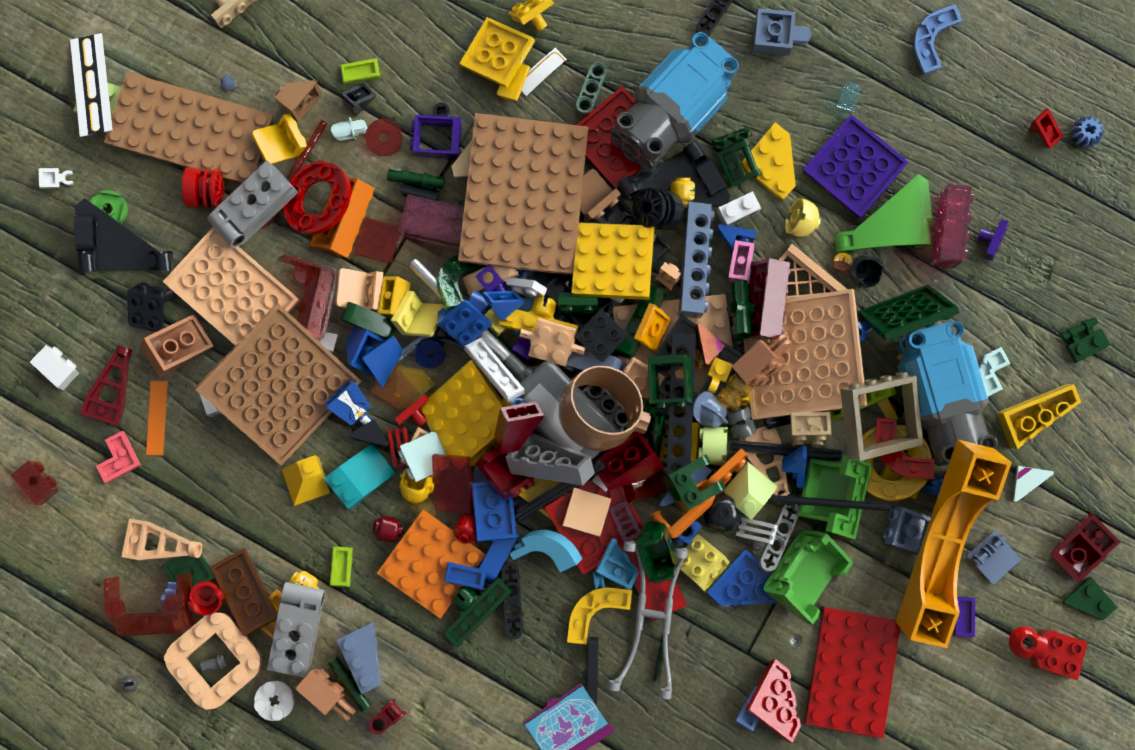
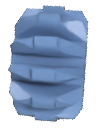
M1089 115L1087 118L1082 116L1073 123L1074 127L1071 128V132L1075 134L1072 135L1071 139H1077L1076 145L1082 143L1083 148H1086L1088 145L1093 147L1102 140L1101 136L1105 132L1100 129L1103 128L1104 124L1097 123L1099 118L1093 120L1092 115Z

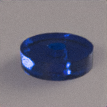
M435 338L421 340L414 350L417 363L424 368L439 366L443 363L446 356L443 343Z

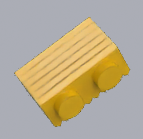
M384 276L379 310L377 312L392 319L407 290L409 291L411 282L397 276Z

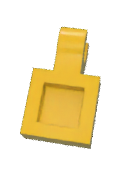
M716 357L714 358L707 375L712 378L707 391L715 394L719 383H726L733 364Z

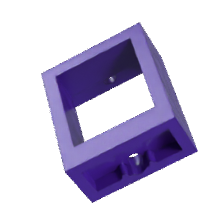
M415 115V121H412L411 132H414V139H410V150H413L414 156L457 159L460 156L461 117ZM421 125L452 127L451 151L420 149Z

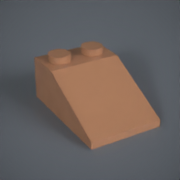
M194 314L145 337L140 344L142 351L159 378L179 369L214 347Z

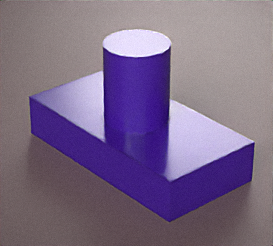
M1001 219L995 233L981 229L978 239L990 243L986 252V259L994 260L1007 231L1008 221Z

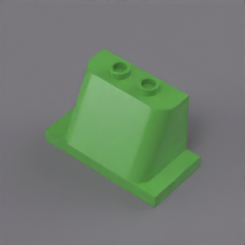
M844 454L841 464L810 459L801 497L864 501L872 463L864 460L848 459V455ZM800 505L797 516L826 522L827 532L856 539L862 509Z

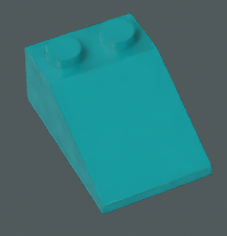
M371 444L339 466L324 480L345 506L352 510L393 477L396 472L375 446Z

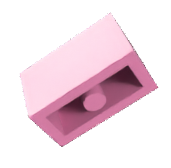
M735 240L728 277L729 283L739 280H746L748 283L754 243Z

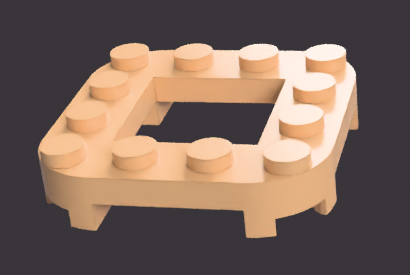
M221 612L204 616L173 642L164 655L169 672L199 707L206 710L224 705L226 701L254 677L258 676L262 667V654L260 650L252 644L247 636H243L233 617ZM217 634L239 660L240 664L213 687H210L189 662L188 657L213 635Z

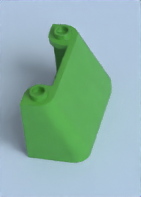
M804 530L796 536L776 569L765 582L763 589L770 597L802 621L813 625L818 619L820 612L819 608L814 604L831 578L847 574L853 561L827 533Z

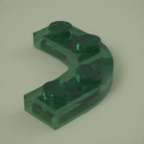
M459 255L449 258L443 264L437 275V290L446 311L454 309L464 300L458 287V278L464 274L474 273L485 268L484 265L458 262Z

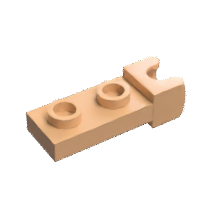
M665 262L660 268L655 282L664 285L666 290L671 292L679 281L681 273L678 272L679 269L672 263L668 265Z

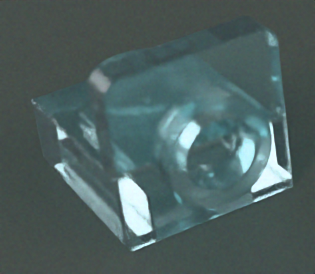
M851 81L848 84L843 83L836 107L854 112L862 92L861 88H858L859 84Z

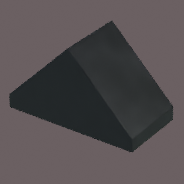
M364 83L340 94L342 103L356 116L376 96Z
M374 419L350 433V438L388 448L390 446Z

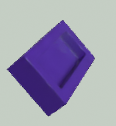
M957 597L960 613L954 627V636L975 637L976 598Z

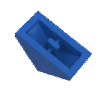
M515 291L482 292L484 300L501 321L524 303V300Z

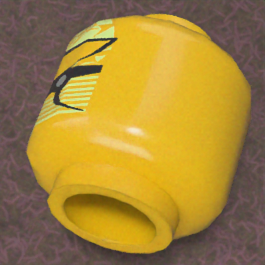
M675 178V181L671 182L670 191L675 192L681 198L683 205H688V201H692L695 197V183L690 181V178Z

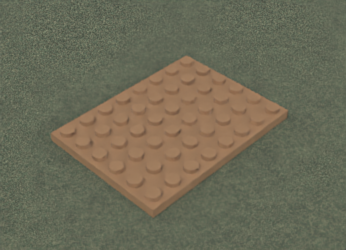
M475 113L458 262L573 275L588 127Z

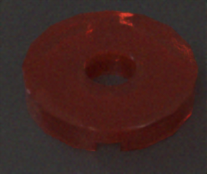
M383 118L369 125L366 130L365 139L367 146L373 153L378 156H390L396 153L402 146L403 134L396 122ZM383 133H387L390 136L386 142L379 140L380 135Z

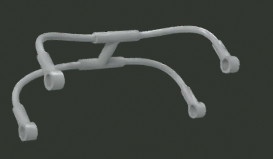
M635 541L624 542L623 550L636 552L640 569L641 590L638 597L635 624L636 634L632 650L620 676L615 680L609 681L608 690L620 691L621 681L625 677L638 647L641 630H643L644 617L663 619V657L667 687L660 689L659 697L671 699L672 682L668 658V634H670L672 596L678 573L684 559L687 558L688 550L686 548L675 550V557L679 558L676 565L675 576L670 582L663 612L645 609V571Z

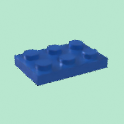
M490 482L472 483L477 542L516 539L512 498L509 497L503 501Z

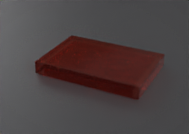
M433 454L432 469L436 511L472 514L474 506L470 457Z

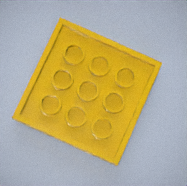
M579 223L572 296L649 300L654 227Z
M470 360L428 398L429 400L419 409L426 417V422L432 431L437 434L441 445L456 468L462 469L493 442L500 408L506 406L481 369L473 360Z

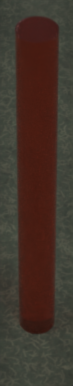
M323 120L318 124L306 144L307 147L300 154L286 179L289 182L302 168L326 128L327 123Z

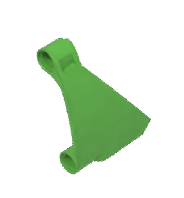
M920 174L916 175L856 229L836 233L834 236L836 253H851L860 249L914 245L915 248L931 246L929 226L932 223V210L928 180Z

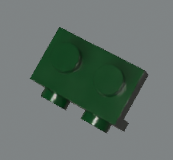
M559 293V312H582L586 314L597 312L598 297L572 296V293Z

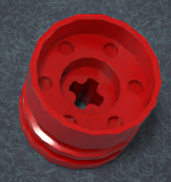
M187 167L185 169L182 180V196L185 207L200 208L203 202L206 208H211L212 206L216 209L222 203L224 182L220 169H213L212 172L210 168H207L204 175L200 168Z

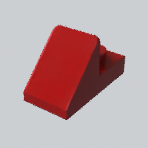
M1046 108L1039 114L1028 129L1031 132L1038 133L1044 146L1049 149L1063 137L1049 108Z

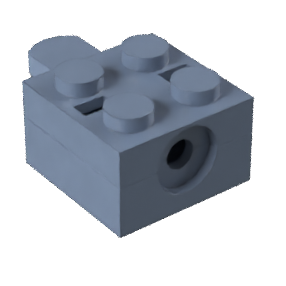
M758 8L755 16L752 52L789 56L793 44L807 45L811 38V30L809 27L794 25L796 12Z

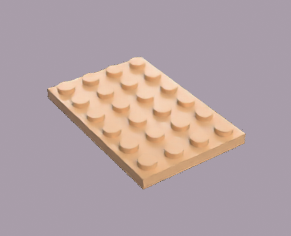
M214 227L210 229L163 281L235 346L276 303H279L289 313L300 301L239 246L231 248Z

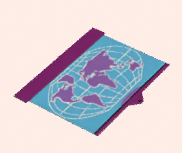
M579 684L559 699H548L547 706L523 722L541 750H587L615 731L611 724L606 722L582 684Z

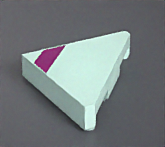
M1016 466L1012 502L1020 500L1051 477L1054 472Z

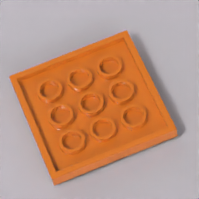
M423 509L377 574L441 619L451 605L453 595H458V590L463 587V585L444 581L448 562L477 568L486 554L471 543H461L455 537L452 529Z

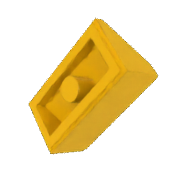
M521 64L508 88L499 86L497 96L505 101H517L530 66Z

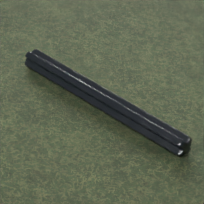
M737 440L730 442L731 451L738 452L742 448L748 453L787 456L801 447ZM807 447V458L841 460L842 451Z
M600 459L592 463L594 475L605 468ZM561 482L516 510L514 512L515 524L578 485Z

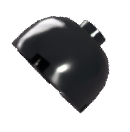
M723 494L716 495L712 505L703 513L705 524L717 533H726L735 529L739 525L742 512L736 508L734 499L729 495Z

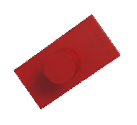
M423 394L395 418L399 425L408 417H411L419 427L427 421L419 409L429 400L426 395Z

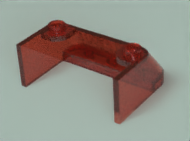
M286 254L277 258V261L295 266V280L306 285L297 321L318 341H321L325 336L337 286L338 273L332 267Z
M191 573L176 575L177 595L167 596L163 600L162 612L125 614V604L120 599V577L103 579L104 610L115 631L121 636L173 634L188 631L193 626V611H190L187 604L190 601L189 594L192 589Z

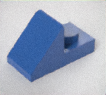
M719 224L717 227L718 235L731 253L734 250L736 239L750 243L755 240L757 232Z
M801 446L782 459V472H792L793 479H796V487L804 488L807 446Z

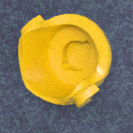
M406 469L400 475L402 478L399 485L402 497L410 503L423 502L434 489L432 477H426L416 482L415 479H410Z

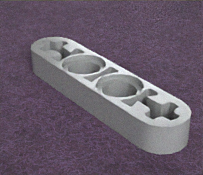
M785 504L781 508L775 525L779 526L780 523L787 525L788 532L783 534L777 527L774 540L780 543L779 551H774L771 548V544L766 543L758 562L759 568L763 572H771L778 566L799 517L797 516L799 511L797 504L795 506H787ZM792 507V511L795 514L790 515L789 519L786 520L785 518L789 513V511H787L786 509ZM771 554L776 555L777 557L773 556L770 560L772 566L765 567L766 563L764 560H768Z

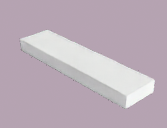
M482 338L465 345L467 354L507 402L524 394L525 389Z

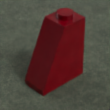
M537 401L500 408L495 437L493 439L500 454L519 451L542 421L544 414Z

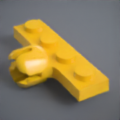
M538 296L534 299L530 312L515 310L503 321H499V326L521 332V329L533 332L539 318L576 328L575 335L579 327L578 325L554 319L556 302L548 298L546 307H544V296Z

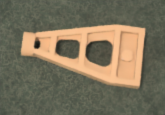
M765 426L756 429L757 431L748 437L738 439V441L781 444L776 428L766 429ZM746 452V458L750 464L767 478L769 477L766 474V469L773 466L778 468L780 480L773 482L778 486L773 495H779V491H784L783 494H780L782 496L790 494L786 472H782V455H774L772 463L763 464L756 456V453Z
M129 519L121 557L142 561L185 556L199 558L202 553V544L183 538L154 523ZM148 533H153L160 538L158 549L145 550ZM167 538L177 541L176 551H165Z

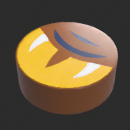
M845 252L838 253L833 259V267L839 272L848 271L853 261L852 257Z

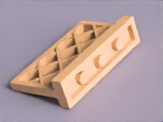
M793 244L779 259L783 261L788 256L794 262V269H790V271L795 273V282H789L787 285H796V295H787L786 299L816 295L812 294L811 283L815 282L823 285V293H826L825 287L830 292L848 290ZM805 270L808 273L809 281L798 282L797 271ZM809 283L810 294L799 295L798 284Z

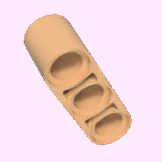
M492 266L501 279L505 281L508 280V277L516 278L519 276L517 269ZM483 269L471 273L462 279L469 297L475 290L480 294L486 291L475 277ZM491 272L484 274V282H492L493 274Z

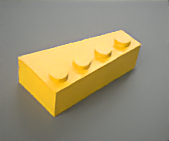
M1065 384L1001 410L996 414L1009 447L1019 449L1029 439L1034 438L1037 433L1049 427L1056 419L1080 404L1081 400L1075 385Z

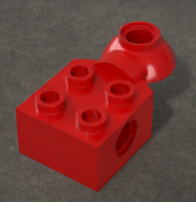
M1021 626L1011 632L1008 644L1015 656L1022 659L1030 658L1032 667L1065 678L1078 680L1088 642L1052 630L1043 629L1040 633H1037L1030 627ZM1026 637L1030 642L1027 648L1023 646V640Z

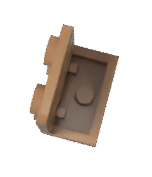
M591 169L583 176L580 211L588 221L593 218L597 220L605 213L603 211L604 208L607 206L611 208L619 201L617 197L621 193L617 189L612 190L597 171Z

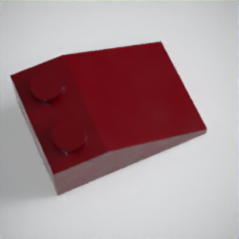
M635 432L622 444L598 458L603 462L605 468L597 474L609 491L648 479L664 468V466L642 434Z

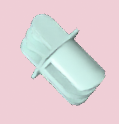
M349 117L348 121L333 124L331 132L337 141L355 139L356 141V136L366 134L368 127L364 120L352 121Z

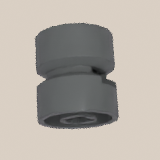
M748 405L738 406L727 411L726 420L731 425L730 432L734 440L748 437L757 431L754 421L749 419L751 413Z

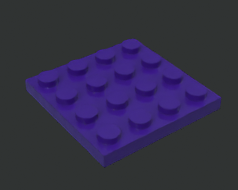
M851 114L805 166L802 172L860 219L909 162Z

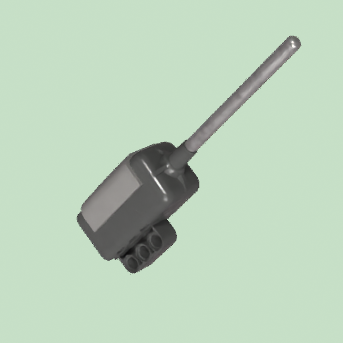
M413 259L410 262L409 267L451 310L460 304L419 260ZM488 330L478 336L503 361V364L525 389L524 394L517 398L523 399L524 403L538 402L544 418L535 430L543 438L551 440L559 446L571 448L589 455L592 462L604 452L585 449L573 442L564 432L560 424L558 409L562 393L571 380L555 363L545 361L540 365L527 368ZM588 385L583 391L578 387L573 389V401L576 410L590 426L608 433H618L625 430L624 427L627 425V422L621 424L617 420L619 415H623L627 419L625 409L608 390L594 385ZM592 388L598 389L599 392H600V395H598V396H593V395H591L590 389H592ZM603 403H612L613 409H605Z

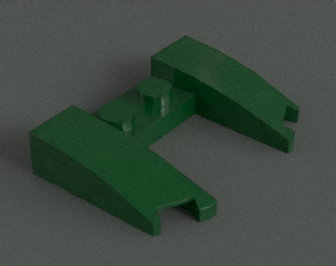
M650 285L649 300L625 299L638 306L625 329L628 336L614 350V354L629 360L632 356H635L641 343L634 339L649 303L660 308L666 297L663 289Z

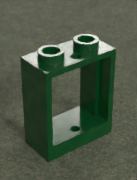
M679 354L648 357L649 404L656 406V409L667 408V405L675 404V407L680 408L687 407L686 404L693 403L691 356ZM683 365L684 397L659 399L658 367Z

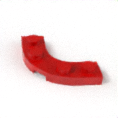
M877 418L876 444L896 439L897 419ZM901 451L879 456L882 462L897 475L910 479L934 480L935 459L912 458L906 456Z

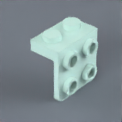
M435 432L401 445V450L398 451L402 462L406 461L409 466L406 471L410 479H415L416 482L450 466L448 457Z

